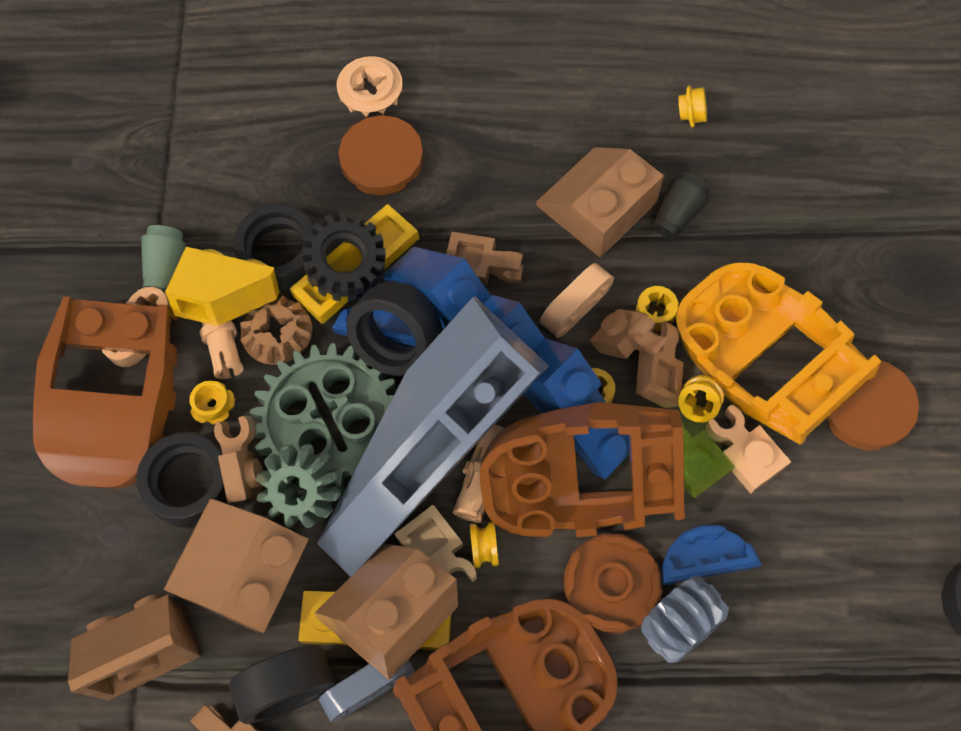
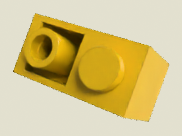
M185 247L165 293L175 316L220 326L276 300L279 288L274 267H270L259 260L248 259L245 261L225 256L213 249L199 250Z

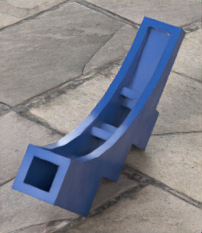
M412 247L382 275L386 282L395 281L410 285L423 293L436 308L443 329L446 328L472 297L480 300L549 365L524 393L541 413L597 402L606 403L597 390L602 383L577 348L544 338L521 303L491 295L464 258ZM588 428L589 434L574 435L576 452L591 471L603 479H606L630 454L629 435L618 434L617 428Z

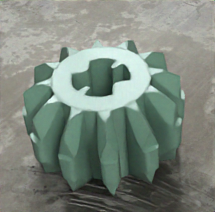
M292 444L281 448L280 456L275 454L268 456L264 461L268 471L259 473L255 480L268 488L257 495V501L263 503L270 501L273 507L268 511V518L274 519L283 513L285 528H292L297 524L298 520L306 528L312 527L317 522V516L327 518L333 512L330 501H336L341 496V490L329 484L341 476L340 471L335 469L326 471L324 465L330 460V454L324 453L317 459H313L314 450L310 444L302 446L299 452ZM296 477L300 478L299 486L307 489L303 494L298 493L299 486L292 483V480Z

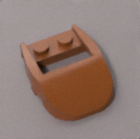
M63 296L37 359L33 400V441L35 450L44 466L62 481L77 486L108 489L124 488L136 483L138 465L146 451L158 440L166 437L162 434L169 411H174L177 392L173 391L174 367H177V347L170 343V321H177V316L174 315L171 307L161 304L158 307L75 300L71 297ZM66 347L150 354L142 396L54 389L59 357L64 356Z
M597 402L557 409L512 423L492 440L481 461L479 477L483 504L488 517L498 527L512 534L549 537L554 529H576L577 538L597 536L596 528L622 523L624 530L645 527V516L673 513L675 521L685 519L683 425L679 410ZM588 428H617L618 434L629 435L632 491L579 494L574 435L589 434Z
M538 599L513 607L509 613L492 619L486 616L470 625L463 634L432 653L426 664L407 679L403 675L395 681L392 691L396 698L399 697L416 731H482L449 670L486 651L530 731H591L607 716L608 711L614 704L617 694V674L610 655L592 625L582 616L583 614L580 611L559 600Z

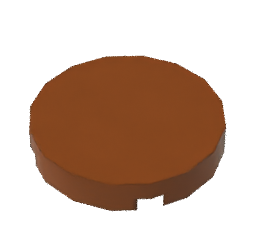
M384 115L365 118L351 126L343 136L338 152L342 172L347 180L349 179L351 183L356 185L357 189L366 194L380 196L397 193L406 188V183L410 182L413 177L416 179L420 174L424 160L421 139L415 129L398 117Z
M881 361L875 377L871 380L868 379L826 418L829 422L827 426L837 438L851 447L874 451L893 446L902 441L917 422L920 405L916 389L905 373L890 363Z
M602 534L585 542L582 546L580 545L572 553L564 571V595L567 603L580 611L594 630L603 634H623L639 628L642 625L643 619L650 613V610L658 605L662 595V574L657 562L655 563L649 551L639 541L623 534Z

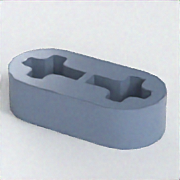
M408 660L388 680L372 665L368 664L327 690L319 697V702L329 721L334 723L393 688L395 681L403 675L405 678H408L414 673L415 668L411 661Z

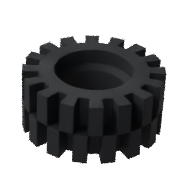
M340 212V219L333 220L332 214L324 217V224L320 225L317 221L311 226L312 234L307 233L304 238L302 258L308 282L312 287H318L319 294L326 297L327 293H329L334 301L341 302V296H348V301H354L357 294L362 293L364 295L372 286H376L380 282L381 274L384 272L386 254L385 248H383L384 240L381 233L376 234V226L369 222L365 225L363 224L362 216L356 214L354 220L348 219V212ZM342 242L350 243L359 249L362 261L355 270L342 273L335 271L329 266L326 255L335 244Z

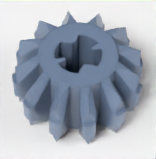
M701 576L691 577L689 580H685L679 587L674 588L656 607L650 610V613L643 619L641 632L648 639L647 643L657 654H661L668 663L678 662L707 639L726 620L729 607L721 599L722 595L712 584L709 585Z

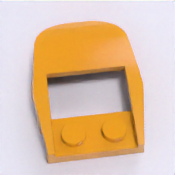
M754 263L725 265L707 276L681 301L677 311L676 322L683 348L704 375L716 379L721 384L724 396L741 412L801 445L806 440V437L868 379L871 380L875 377L881 360L876 355H873L868 360L852 344L855 334L842 321L836 323L821 308L823 302L809 291L804 295L784 284L785 278L764 266ZM794 326L824 348L819 355L768 401L763 400L759 396L754 398L734 381L737 376Z

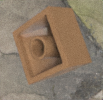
M594 147L537 200L536 206L601 258L658 202L664 175L631 149Z
M209 499L163 590L249 630L264 633L309 539L265 517L214 499Z
M384 544L315 612V616L385 678L390 680L458 607L457 579L419 549Z
M157 593L140 599L134 604L135 610L120 617L109 615L86 626L87 632L71 639L68 684L71 692L109 701L202 657L182 602L168 594L163 596L162 593Z

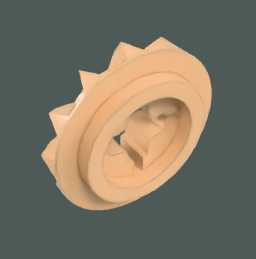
M368 56L356 59L346 65L338 76L337 92L340 102H343L351 113L360 111L366 118L370 112L379 111L384 115L388 106L397 105L398 97L403 92L401 73L392 62L381 57ZM364 78H367L368 82H371L374 87L376 86L377 92L375 95L370 94L368 90L364 89Z

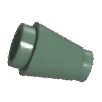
M162 225L147 227L146 235L141 237L144 280L142 288L155 287L165 293L186 247V244L182 241L183 232Z

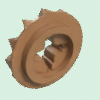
M284 295L280 299H276L248 312L244 322H240V340L245 350L252 358L264 364L277 365L278 361L287 363L294 360L293 352L297 350L302 354L312 337V322L307 311L300 302L291 301ZM271 317L278 320L280 325H285L281 328V343H278L277 339L270 332L264 333L270 329L269 322Z

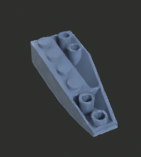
M472 297L406 371L317 542L350 577L374 555L549 367L547 363L476 297Z

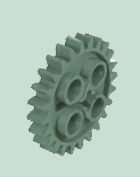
M335 343L330 344L327 355H321L317 346L312 345L310 358L304 359L297 350L293 352L295 364L291 367L282 361H278L277 365L282 374L278 378L267 374L264 376L270 390L255 391L254 395L264 405L263 407L250 409V414L254 420L262 422L255 425V439H263L255 448L261 456H270L272 454L280 456L281 448L286 445L292 444L299 452L305 444H310L315 440H324L327 442L325 449L320 454L314 455L313 459H317L324 453L330 454V460L324 465L326 471L333 469L340 471L341 476L334 483L341 492H344L345 478L352 477L394 396L392 394L397 390L394 379L384 380L387 374L379 372L374 368L372 369L361 358L357 361L356 352L352 346H349L343 356H341ZM346 381L350 383L347 390L337 395L328 393L330 387L336 382ZM312 383L317 385L347 445L345 452H340L337 449L311 396L308 387ZM294 402H307L306 408L300 414L287 415L289 406ZM364 419L370 422L367 430L363 433L350 434L347 432L348 427L355 420ZM297 477L296 484L299 486L300 478Z

